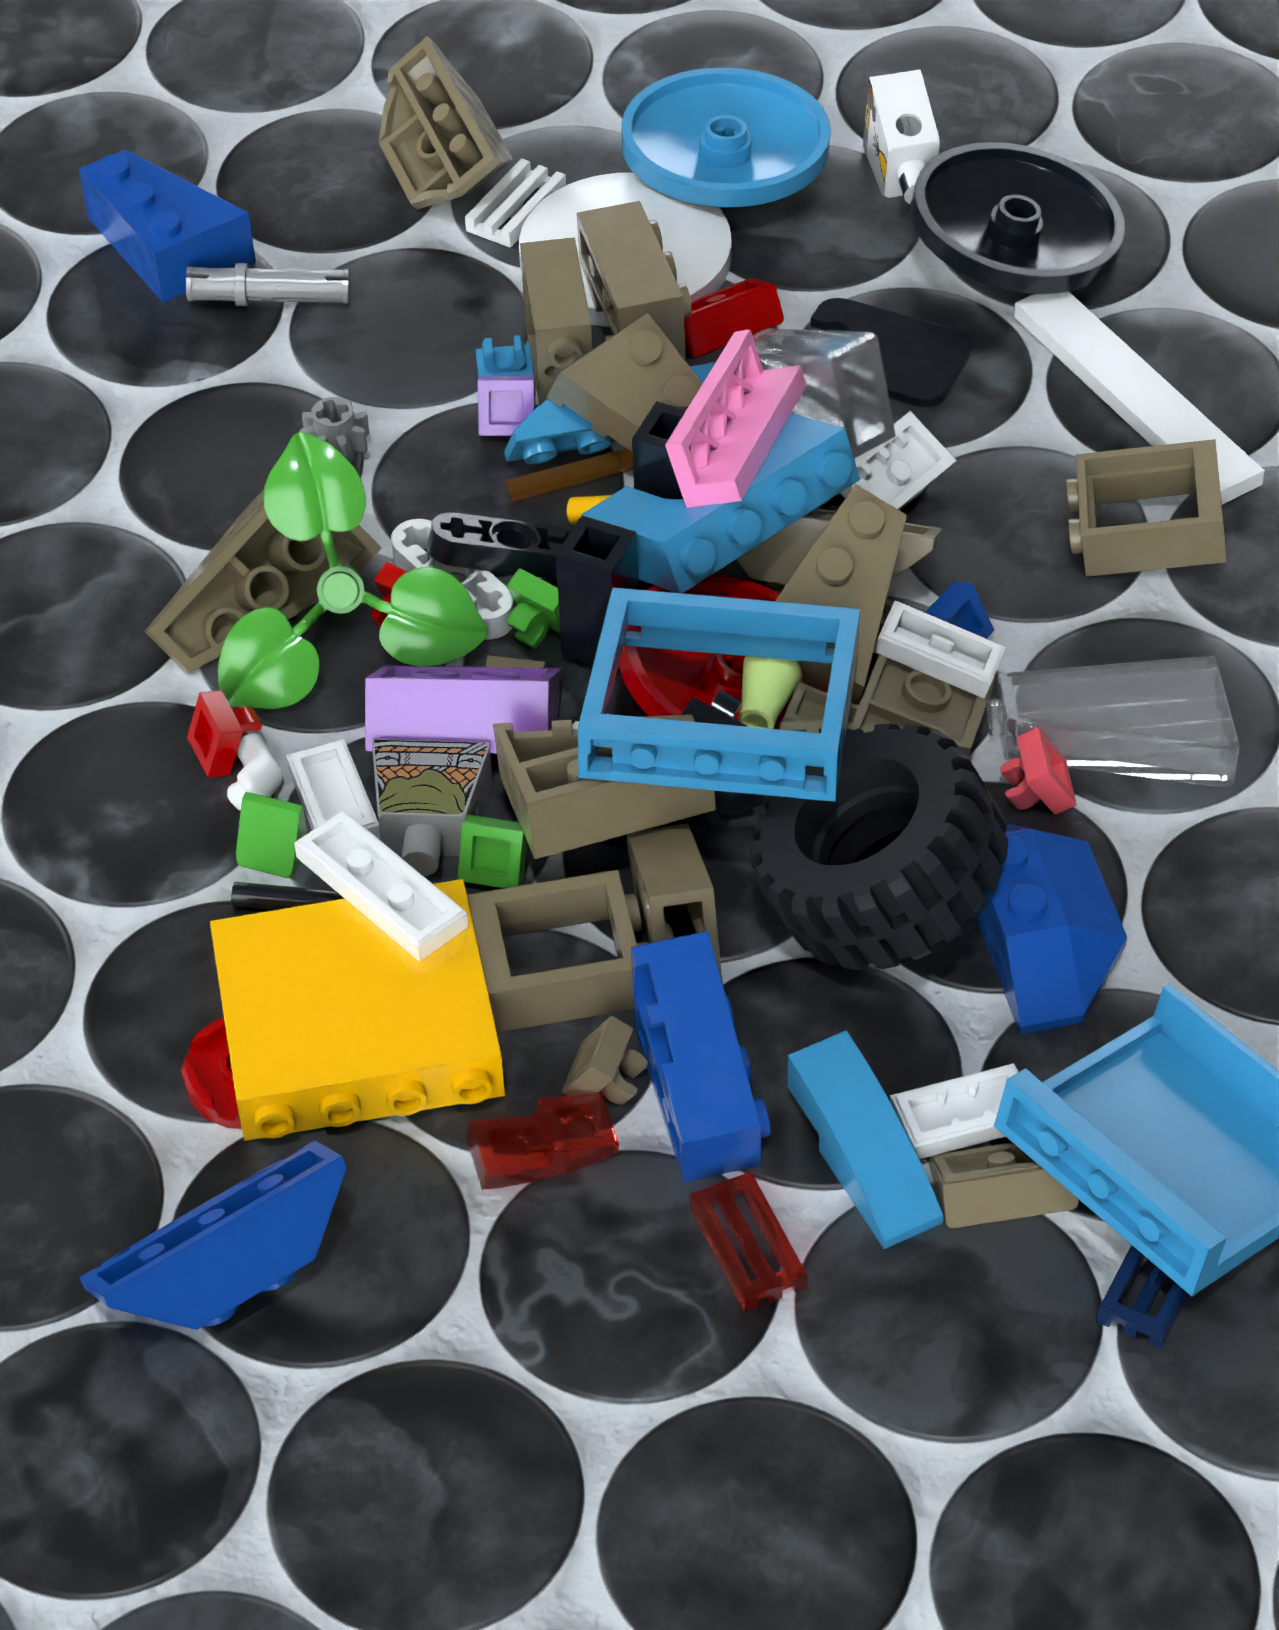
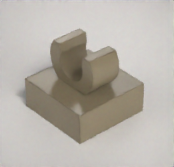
M611 1015L580 1044L561 1093L581 1105L586 1104L600 1091L609 1101L619 1105H624L635 1096L638 1088L626 1082L620 1074V1071H622L627 1076L635 1078L648 1064V1061L642 1054L632 1049H626L634 1028Z

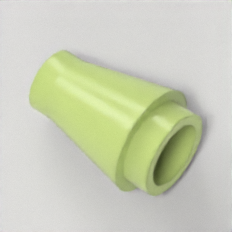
M746 656L743 661L742 705L738 721L747 725V727L774 729L776 719L794 693L798 682L802 680L803 673L800 661Z

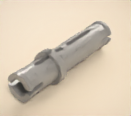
M236 263L235 268L187 266L186 274L189 276V278H186L187 301H235L236 306H248L249 301L350 303V294H348L351 289L350 269L248 268L247 263Z

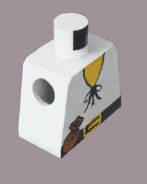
M921 70L869 77L863 148L882 196L888 198L903 196L904 200L910 204L920 171L932 158L939 155L940 146L939 135ZM900 118L904 127L903 134L896 128V122Z

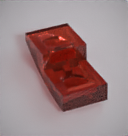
M602 1093L539 1098L534 1115L470 1121L466 1135L482 1190L520 1185L568 1173L617 1153L619 1148V1142Z

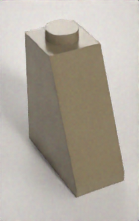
M689 824L646 829L626 834L632 890L636 894L644 942L649 944L708 931L722 980L714 888Z

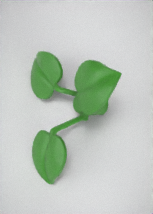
M298 432L294 434L268 476L264 488V508L273 527L290 539L306 541L320 533L330 567L322 573L317 584L319 602L293 628L287 617L280 610L273 607H264L244 615L230 630L222 647L218 665L219 690H222L231 707L247 706L277 709L288 707L303 699L312 690L317 681L320 664L314 645L300 636L326 610L339 614L348 613L354 610L360 603H364L378 611L387 613L388 615L384 619L379 632L381 645L395 659L413 666L424 667L445 664L465 656L486 639L488 628L478 613L467 589L450 573L434 567H420L408 571L394 583L391 591V603L365 591L364 579L357 569L347 564H341L331 531H349L357 527L361 522L366 507L364 485L353 465L331 444L308 433Z

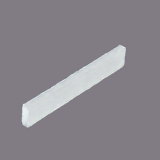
M1069 291L1053 294H1033L1015 303L1014 318L1150 445L1157 446L1216 439L1222 505L1263 485L1265 470Z

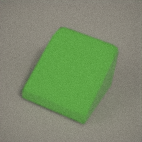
M245 792L242 798L237 838V864L241 867L283 878L293 877L301 863L296 858L294 842L307 834L303 806Z

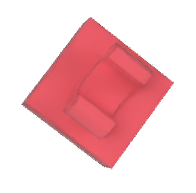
M1036 727L1016 737L1021 758H1013L1000 767L1001 774L1012 786L1019 784L1005 791L1006 798L1017 810L1028 809L1041 799L1054 815L1076 806L1067 761L1040 728Z

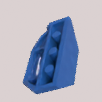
M1006 823L1005 835L1009 841L1005 864H1000L1003 868L1002 876L995 892L988 891L985 895L987 899L986 907L976 920L1020 1035L1082 1023L1091 1008L1092 1001L1105 984L1127 943V935L1088 841Z
M314 1140L295 1151V1154L271 1164L103 1262L99 1268L96 1267L79 1277L86 1291L108 1308L198 1330L203 1326L220 1324L237 1312L238 1305L261 1291H272L285 1286L295 1278L298 1269L315 1260L347 1169L342 1155Z

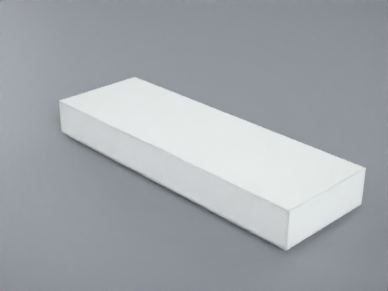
M344 810L294 842L296 858L419 962L469 927L468 916L465 910Z

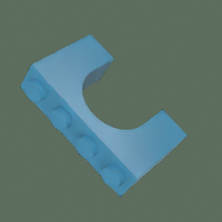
M791 413L742 501L686 508L684 499H665L626 486L581 515L636 531L639 580L674 593L682 594L861 479L845 428Z

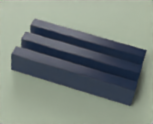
M1131 1245L1098 1309L1097 1323L1110 1327L1112 1321L1123 1325V1334L1136 1338L1138 1332L1149 1336L1148 1344L1161 1349L1188 1293L1174 1282L1157 1317L1147 1315L1167 1276L1154 1264L1133 1307L1130 1308L1123 1305L1122 1302L1145 1259V1256Z

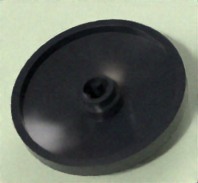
M972 143L940 153L932 158L920 171L910 203L911 219L917 234L939 259L956 271L979 282L1022 293H1063L1086 287L1098 281L1116 263L1125 235V219L1119 203L1108 188L1095 176L1063 157L1041 149L1013 143Z

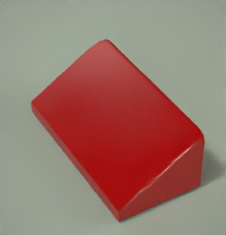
M749 278L692 301V315L684 318L685 353L690 357H699L726 346L736 331L751 330L752 335L781 324L784 321V315L775 284Z

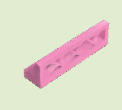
M751 330L733 333L665 444L686 508L742 501L807 386L801 365L763 370Z

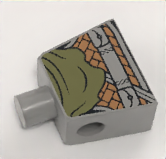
M373 739L374 776L381 842L397 855H402L401 858L422 876L431 875L438 869L440 856L459 857L462 821L467 815L482 817L484 815L493 789L490 742Z

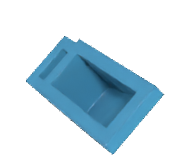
M847 1030L789 1054L787 1087L819 1134V1152L883 1249L942 1224L944 1219L943 1212L912 1143L887 1095Z

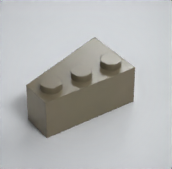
M640 201L577 212L581 264L596 312H604L613 333L606 335L605 341L648 313L686 361L684 318L692 315L690 295L685 283L677 284V272L672 253L670 251L663 253L662 251L663 243L658 222L656 220H648Z
M647 313L562 370L546 398L559 407H562L563 404L593 424L590 429L603 438H606L607 435L633 452L632 438L656 401L687 410L703 383Z
M857 484L854 485L775 600V602L860 609L858 659L851 703L856 705L859 704L865 686L907 517L900 510ZM828 643L827 648L835 649L836 643ZM800 661L803 673L801 681L827 693L832 664Z
M692 714L645 717L695 722ZM572 720L552 721V730L520 732L513 731L512 723H493L500 778L534 859L716 810L714 790L578 778V729H573ZM599 747L597 756L612 757V748Z

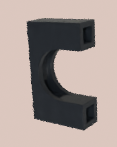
M656 401L633 436L634 489L665 499H683L665 444L686 412L685 409ZM581 515L556 553L562 656L593 665L612 588L647 590L654 585L638 578L636 531Z

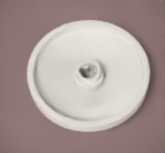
M634 173L598 175L573 182L556 190L538 203L530 212L521 228L519 236L520 268V243L575 237L579 257L577 212L640 201L648 220H656L658 222L663 243L662 251L663 253L669 251L672 253L677 272V284H686L692 302L718 291L726 280L731 266V231L728 221L719 207L698 205L669 197L645 184ZM579 257L591 325L610 327L604 312H596Z

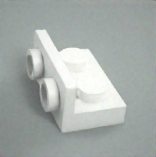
M911 411L893 425L887 419L881 421L861 441L866 447L858 454L852 451L861 479L855 484L898 510H901L945 474L956 462V459ZM855 484L851 485L850 487L842 491L840 494L844 498H846Z

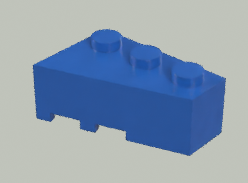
M126 149L107 155L99 161L79 168L88 219L163 303L186 293V278H189L186 274L187 266L235 268L236 263L251 265L256 262L249 212Z
M708 931L631 947L634 1028L643 1056L648 1061L647 1069L683 1183L760 1166L761 1138L770 1136L768 1113L762 1097L753 1098L750 1084H752L753 1078L750 1060L745 1046H739L732 1007L728 996L724 992Z

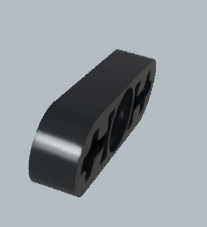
M454 512L442 513L432 520L427 551L434 560L447 566L515 574L520 568L536 577L557 579L556 553L573 527ZM505 545H512V546L519 547V548H521V549L511 548V547H508V546H505Z

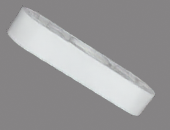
M411 519L399 524L393 530L391 542L395 566L406 571L420 567H434L448 573L457 572L466 575L468 578L461 582V584L467 589L476 609V597L478 598V605L483 608L478 610V613L488 628V635L485 640L500 638L512 629L506 622L514 609L513 598L507 587L491 572L447 566L437 562L430 555L428 561L427 552L423 549L427 548L432 521Z

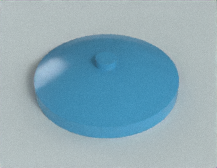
M703 68L668 76L638 93L629 103L623 114L621 148L623 157L632 172L645 184L658 192L698 205L746 207L788 197L814 181L824 169L829 158L831 128L828 116L821 104L803 88L790 81L755 70Z

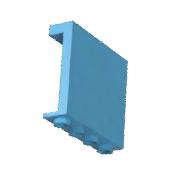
M1170 983L1162 988L1154 1016L1044 1082H1041L1026 1068L1007 1079L994 1127L1189 1295H1195L1279 1238V1070Z

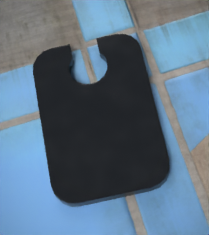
M831 298L823 301L817 307L811 317V326L822 330L843 331L851 337V340L842 346L829 347L820 344L814 338L800 335L792 347L791 362L792 366L801 365L803 374L907 404L919 407H932L942 403L947 397L970 357L972 343L966 333L954 328L845 298Z

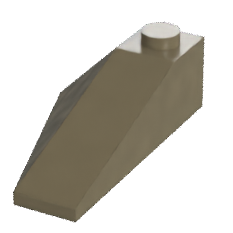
M264 490L240 514L145 630V633L185 673H190L218 658L230 630L238 620L249 612L264 607H273L280 610L287 619H290L302 610L319 602L317 584L322 573L330 567L320 533L306 541H297L284 536L273 527L267 517L264 508ZM359 524L349 531H331L341 564L350 565L359 572L382 549Z

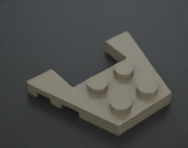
M889 598L885 602L876 641L894 603ZM879 654L859 705L850 704L846 733L856 729H861L865 733L874 731V726L877 724L893 723L898 725L900 729H903L905 724H912L945 734L953 739L958 748L963 749L968 756L998 671L994 675L985 698H981ZM798 682L783 721L823 719L827 693Z

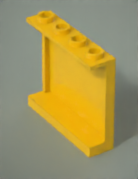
M463 879L435 883L433 885L467 912L469 927L420 962L346 899L210 921L235 1095L244 1141L261 1138H280L290 1133L330 1126L344 1127L359 1121L394 1115L407 1116L422 1110L457 1104H476L486 1099L505 1096L502 1056Z

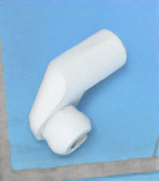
M256 733L248 734L241 738L237 756L244 768L237 774L238 781L231 784L227 790L228 799L240 811L245 792L271 797L282 784L283 774L279 764L263 738Z

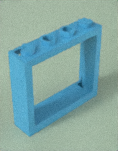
M612 588L578 724V778L835 802L858 659L860 609ZM628 625L641 626V632L627 631ZM836 643L835 649L827 648V644ZM623 645L830 663L832 668L821 733L607 714ZM598 748H612V757L597 756ZM806 766L824 767V776L806 775Z

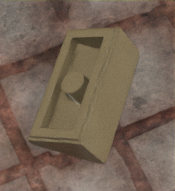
M1014 1143L948 1152L928 1157L929 1168L940 1208L949 1228H960L1068 1211L1077 1208L1078 1205L1077 1197Z

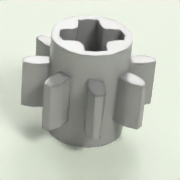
M339 397L324 398L312 407L311 412L302 413L303 428L300 432L311 434L331 444L350 463L356 459L358 452H367L366 436L370 434L368 415L366 412L354 414L350 400Z

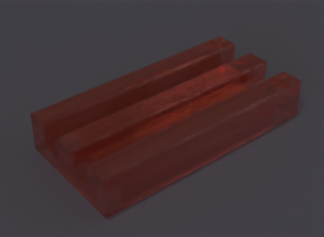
M752 1172L689 1194L690 1209L744 1312L757 1308V1300L767 1297L771 1303L781 1299L785 1289L792 1287L793 1291L797 1293L808 1288V1275ZM742 1194L782 1271L773 1274L732 1196ZM717 1202L757 1280H750L711 1204Z

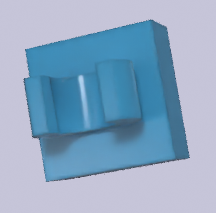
M520 335L513 336L514 346L493 347L492 338H485L482 348L475 349L478 378L479 376H534L530 344L524 345L523 338Z

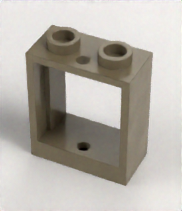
M575 237L520 243L525 328L528 344H530L539 405L548 399L546 397L558 374L592 351L591 320Z
M1216 439L1076 454L1077 478L1067 479L1066 482L1070 514L1079 513V519L1069 520V535L1072 554L1083 553L1086 577L1227 562ZM1197 493L1199 517L1098 528L1096 504Z
M618 870L467 895L496 1033L634 1009L631 947L648 943H636L634 932L641 931L638 901L635 893L624 895ZM610 920L619 959L511 977L503 937Z

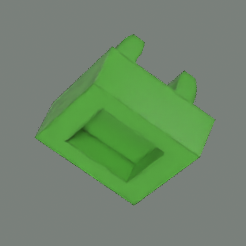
M519 568L506 586L517 605L512 610L506 623L508 626L518 630L515 634L517 640L535 649L543 641L549 628L560 633L558 588Z
M468 814L462 821L457 880L463 879L464 882L499 888L522 886L525 876L527 840L520 823Z

